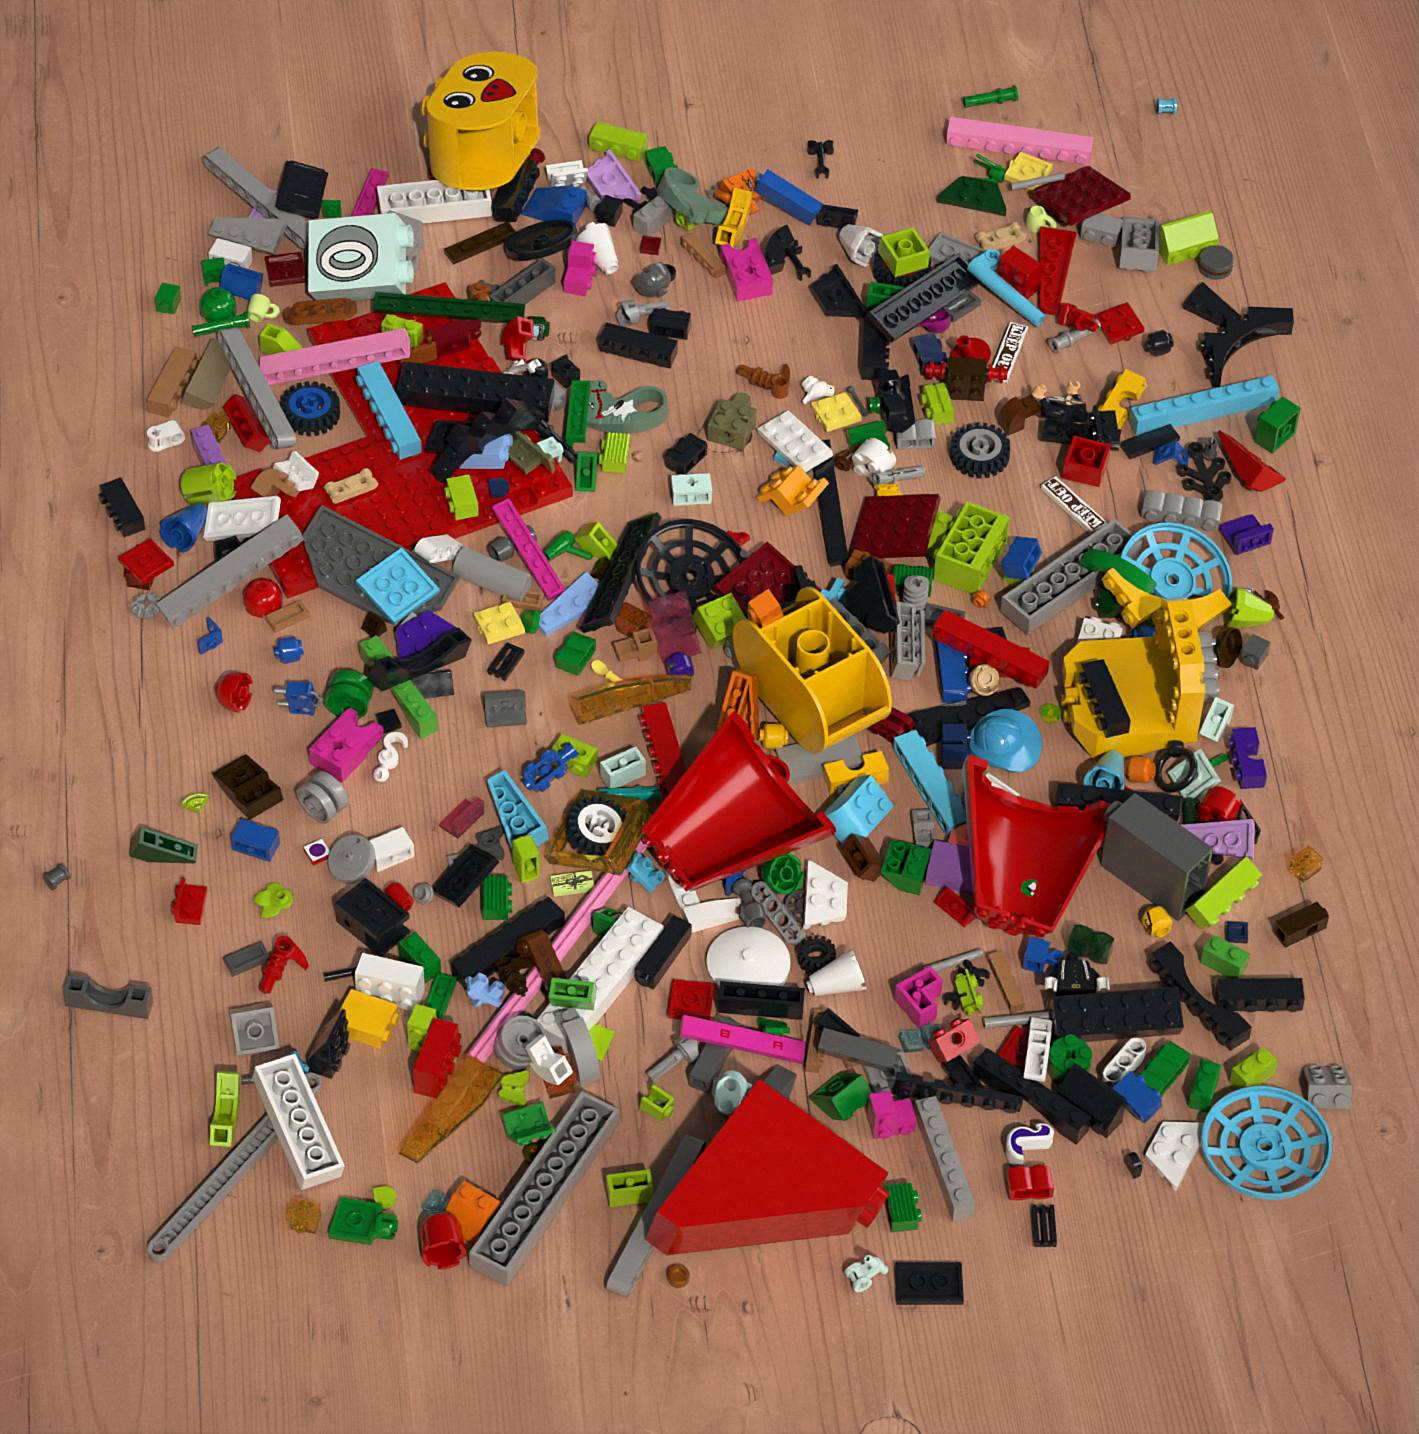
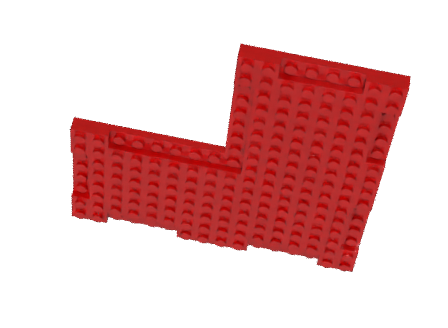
M446 282L411 293V295L455 298ZM371 312L347 321L326 322L308 328V339L312 346L382 333L381 324L386 315L389 314L422 323L423 340L420 345L427 343L428 329L461 319ZM478 338L471 340V345L468 349L422 363L502 373L493 357L489 358ZM397 360L380 363L397 394L396 389L401 373ZM357 368L329 373L366 437L304 458L319 472L314 488L300 491L296 498L281 490L277 495L281 499L278 520L287 514L302 535L320 506L323 505L412 551L422 538L448 534L456 539L500 523L492 510V506L507 498L511 500L519 515H523L573 497V486L557 460L553 463L555 468L553 473L540 464L528 474H525L509 459L505 462L504 469L458 468L451 478L470 475L478 501L479 516L455 520L454 513L449 511L448 502L450 500L449 498L446 499L444 494V487H447V483H441L430 471L441 454L428 453L426 448L436 420L475 421L479 414L403 406L421 440V453L400 460L397 453L392 452L390 440H386L383 427L378 425L377 415L371 412L369 400H365L362 387H358L355 378L358 372ZM520 431L522 434H527L534 444L541 441L535 431ZM262 468L237 476L233 480V491H236V494L231 500L263 497L251 489L257 476L263 472ZM363 469H370L372 478H375L378 482V486L375 489L339 503L332 502L330 494H327L324 489L328 482L335 483L359 474ZM503 478L509 482V493L504 497L491 498L489 479ZM303 541L298 546L284 553L282 557L268 564L287 599L318 588Z

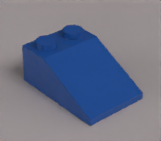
M570 185L536 188L523 209L522 215L540 221L568 220L576 225L587 206V190Z

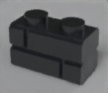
M654 308L650 323V333L668 338L687 340L691 326V313L673 311L666 308Z
M689 433L685 438L681 437L677 445L666 452V467L673 472L675 471L678 475H686L707 455V442L701 438L698 439L692 433Z

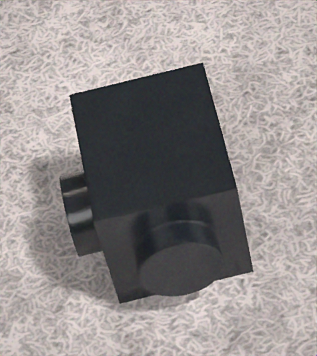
M605 195L601 204H598L596 207L597 222L615 227L622 214L623 200Z

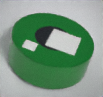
M1030 879L1023 882L1021 885L1023 894L1033 896L1038 881Z

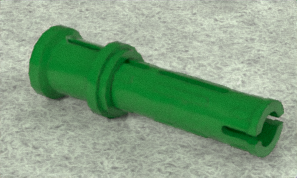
M1012 85L1011 88H997L993 92L964 96V107L995 102L1003 104L1005 101L1010 100L1018 101L1017 87Z
M247 311L236 316L228 315L226 319L195 326L192 325L194 338L216 333L221 329L250 328Z

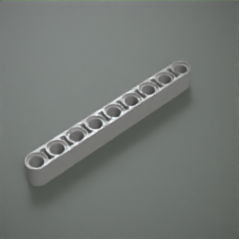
M217 147L202 156L205 166L266 219H286L288 224L284 234L302 249L309 247V222L302 216L278 210L275 207L277 200L275 193L222 148Z
M239 328L218 330V343L274 449L294 447L296 445L295 433Z
M687 1134L684 1135L612 1271L606 1290L626 1298L629 1297L655 1248L645 1240L655 1215L706 1148V1141Z

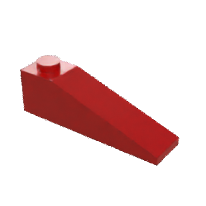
M1221 430L1217 432L1239 477L1245 481L1244 486L1252 491L1257 489L1263 492L1286 480L1278 471L1262 462L1261 458L1248 451V448L1232 436Z

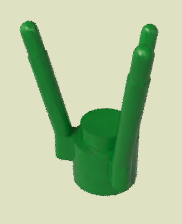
M977 154L976 157L986 163L976 159L974 163L989 169V177L991 179H976L1002 183L1007 169Z

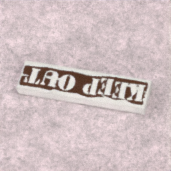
M1013 322L1009 324L993 364V368H999L1002 364L1005 369H1008L1007 380H1003L1004 383H1008L1028 332V326Z
M1056 476L1041 485V490L1090 535L1107 524L1103 518Z

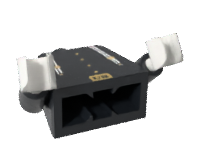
M1074 952L1068 953L1066 960L1059 961L1058 968L1052 969L1048 977L1045 978L1044 990L1047 988L1053 989L1055 991L1054 996L1095 993L1096 987L1097 991H1101L1103 988L1110 990L1109 978L1101 977L1094 968L1090 967L1087 960H1079L1078 954Z

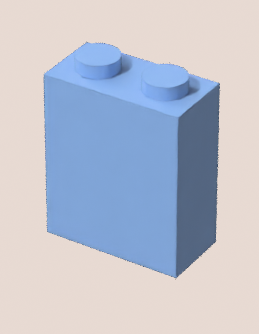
M509 433L485 445L482 454H473L459 468L504 469L505 462L509 458L510 446L513 445L512 435Z

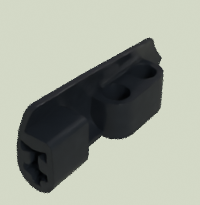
M895 369L876 372L873 376V382L881 398V408L892 431L903 433L915 424L909 374L900 378Z

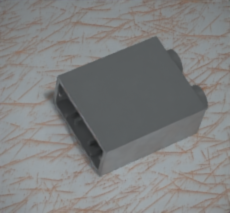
M1136 793L1123 804L1119 801L1113 802L1103 816V821L1107 823V830L1100 845L1104 848L1101 867L1154 905L1162 906L1172 918L1179 921L1187 914L1185 909L1205 892L1213 848Z

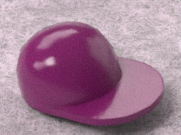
M940 310L918 326H925L932 333H943L950 326V313Z

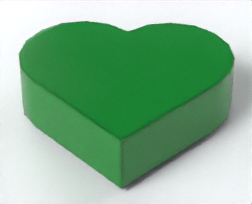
M525 610L521 614V622L524 625L525 632L535 634L539 626L540 612Z

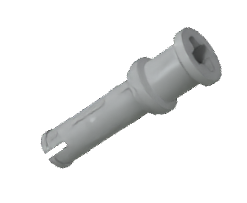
M1094 319V321L1097 322V325H1099V329H1096V331L1101 330L1100 322L1097 319ZM1078 329L1070 332L1064 331L1056 338H1049L1048 345L1051 351L1057 354L1061 349L1073 346L1074 342L1094 332L1089 330L1080 331Z

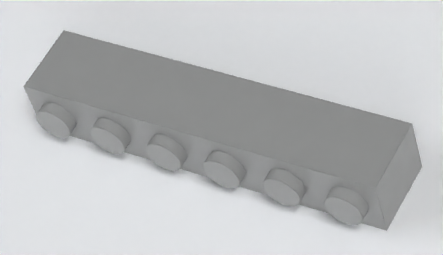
M933 1096L915 1100L914 1113L916 1122L952 1222L972 1218L974 1216L975 1201L937 1097Z

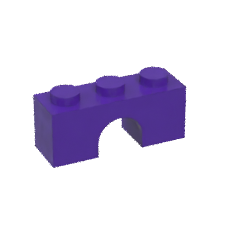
M1256 727L1232 729L1231 737H1228L1227 744L1228 749H1232L1231 763L1236 767L1235 780L1239 781L1240 789L1265 787L1267 773L1264 760L1248 757L1258 753L1259 738Z

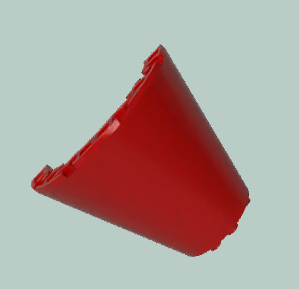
M733 711L641 829L645 835L642 839L649 848H654L656 851L655 855L659 859L661 866L671 873V877L676 884H680L686 892L695 891L824 840L836 832L835 825L823 811L818 814L813 813L774 768L761 747L754 742V736L747 723L736 711Z
M969 755L964 761L962 773L974 913L980 920L987 923L988 928L1005 930L1008 935L1017 936L1018 934L1045 937V934L1052 933L1055 930L1106 835L1107 823L1103 821V816L1111 804L1099 801L1086 805L1084 810H1079L1076 806H1057L1055 808L1044 803L1016 796L992 786V782L983 774L987 769L988 761ZM1030 879L1038 881L1033 896L1023 894L1021 890L1023 882Z

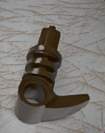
M507 956L495 962L500 981L506 986L508 991L522 997L526 996L525 993L528 991L526 987L527 981L519 971L536 966L533 958H512Z

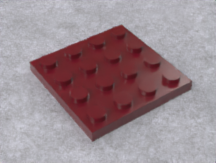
M1084 166L1073 173L1066 174L1064 180L1050 182L1029 191L1030 199L1070 226L1131 200V195L1128 191L1090 166Z
M919 494L866 497L849 553L850 557L855 549L866 551L876 558L925 557L941 501L940 495Z
M767 541L714 586V590L721 597L732 593L747 619L748 602L767 589L770 590L778 603L790 602L797 597L791 579V573L795 565ZM816 585V590L821 592V589Z

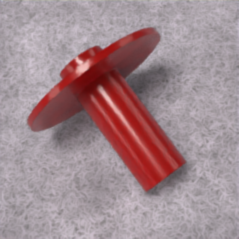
M962 335L957 339V345L953 348L951 357L987 359L988 365L991 358V350L984 340Z

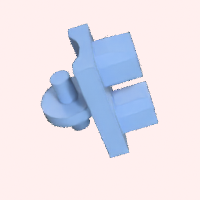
M478 973L474 978L468 976L465 979V983H467L466 992L468 997L471 998L472 1006L479 1007L482 1003L485 1005L489 1003L499 1008L502 1004L501 996L505 991L502 982L496 980L492 985H488V978L481 973Z

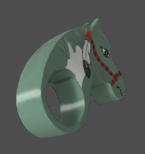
M596 380L591 383L587 428L591 427L613 433H638L659 426L668 417L667 396L660 388L654 386L641 387L616 400L608 392L606 382ZM649 401L662 405L653 412L636 410L640 404Z

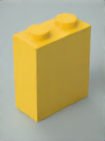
M354 989L350 990L339 1012L342 1009L346 1010V1019H348L347 1031H349L350 1039L382 1049L385 1042H389L392 1034L391 1030L393 1026L398 1025L400 1020L398 1004Z

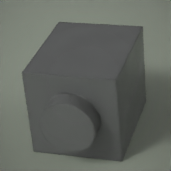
M1253 634L1242 649L1240 662L1258 670L1269 654L1271 642Z

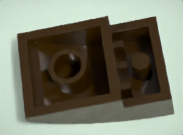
M247 754L212 773L224 793L249 820L283 801L280 787L270 780L268 772Z

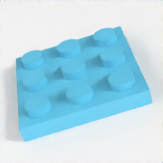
M402 547L356 580V585L393 625H396L440 592L437 585Z

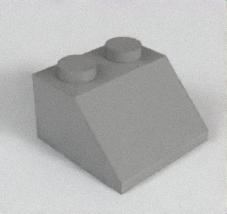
M272 1003L229 1010L237 1056L280 1049Z

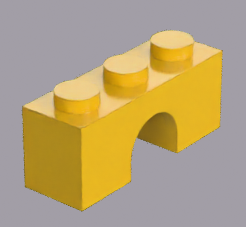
M1125 369L1123 374L1120 373L1118 375L1113 390H1109L1104 405H1100L1098 411L1115 410L1118 429H1121L1128 418V414L1125 408L1119 406V403L1125 398L1138 401L1147 387L1146 379Z
M882 751L862 755L860 770L848 769L843 760L824 764L823 778L830 795L838 794V787L840 785L851 784L856 777L872 775L878 785L889 780V767Z

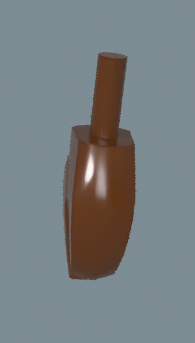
M1265 590L1267 599H1264L1257 591H1253L1254 595L1272 606L1274 613L1280 620L1284 619V616L1279 611V600L1273 592Z

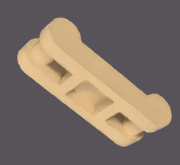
M1013 222L1008 227L987 233L979 232L975 238L978 243H981L982 249L996 250L1023 242L1026 239V235L1021 231L1019 223Z
M366 468L359 474L338 482H328L324 489L327 494H330V499L333 503H339L375 489L378 486V482L375 478H372L370 469Z

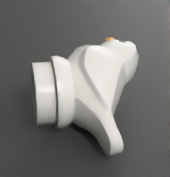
M813 376L807 377L802 383L804 391L807 392V396L803 400L804 405L810 400L831 397L835 392V385H828L826 382L819 381Z

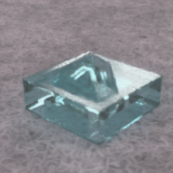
M433 1190L423 1204L422 1209L431 1215L444 1213L451 1198Z

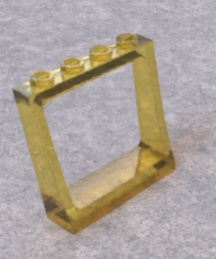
M581 789L577 797L571 800V808L568 813H564L562 824L559 828L555 829L552 842L546 845L544 857L549 864L583 868L621 876L644 835L641 829L654 813L645 800ZM592 796H597V800L600 801L601 796L606 797L605 803L612 799L614 800L612 806L615 807L617 804H620V810L625 809L628 812L605 855L563 853L568 843V836L565 835V824L572 807L581 800L583 802L586 797H589L591 801Z

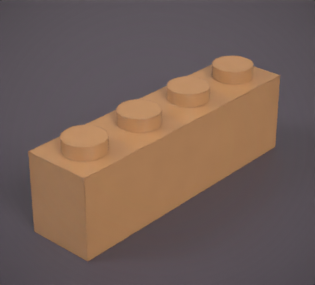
M175 346L147 398L148 413L170 418L172 412L176 411L180 397L184 396L185 388L190 383L192 375L199 365L197 351Z

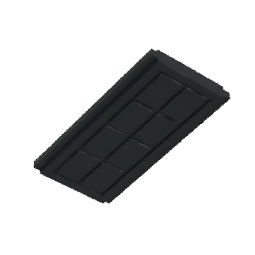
M286 160L275 207L278 210L299 216L318 219L328 172H325L324 169Z

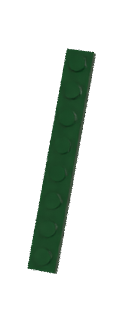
M375 292L373 310L378 313L509 323L517 316L524 318L526 306L521 303Z

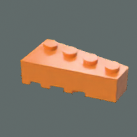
M769 589L748 602L747 619L755 623L760 629L783 617L781 606Z

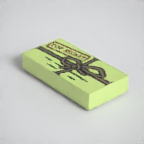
M592 871L550 876L554 897L590 892L594 887Z

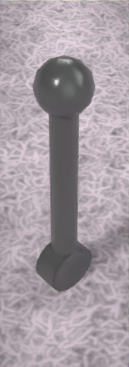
M849 386L847 391L852 394L860 407L861 415L864 417L868 416L869 410L864 408L854 392V387Z

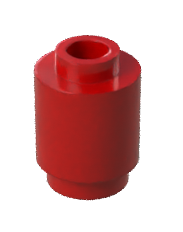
M393 882L386 887L385 894L407 912L412 908L414 899L402 884Z

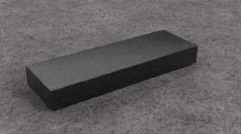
M1168 424L1123 441L1120 447L1129 459H1133L1173 441L1178 442L1180 441V436L1173 426Z

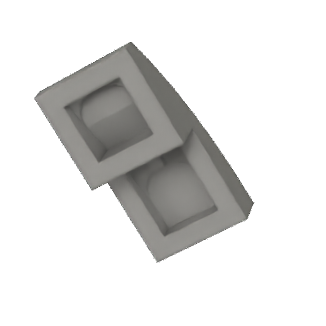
M912 810L915 845L933 848L934 840H936L933 810Z

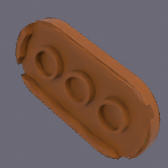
M349 298L296 302L293 304L294 307L291 308L289 306L286 307L283 311V316L286 323L293 325L335 322L352 317L357 313L358 309L356 302H352Z

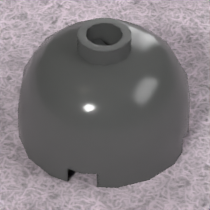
M658 262L650 266L648 272L645 273L643 271L633 282L635 288L646 297H662L667 293V288L670 285L671 276L669 270L663 262Z

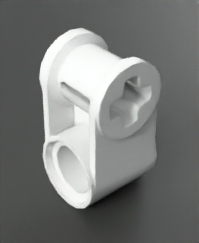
M174 420L152 426L147 430V437L149 438L148 448L153 452H159L163 449L180 445L185 440V434Z

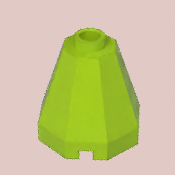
M1234 586L1229 593L1228 599L1231 600L1232 605L1224 613V624L1227 627L1246 628L1262 626L1272 621L1274 610L1266 601L1238 586Z

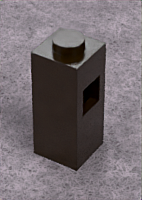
M1315 902L1277 920L1273 933L1286 948L1326 929L1329 914L1325 908H1322L1318 902Z

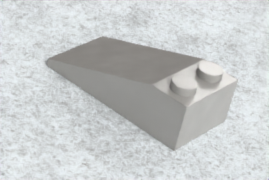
M1123 217L1119 268L1129 271L1133 269L1144 272L1156 271L1159 254V220Z

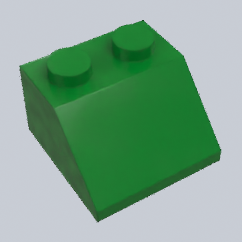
M839 1072L809 1096V1098L831 1119L846 1121L853 1116V1112L858 1108L868 1104L869 1094L873 1093L862 1074Z

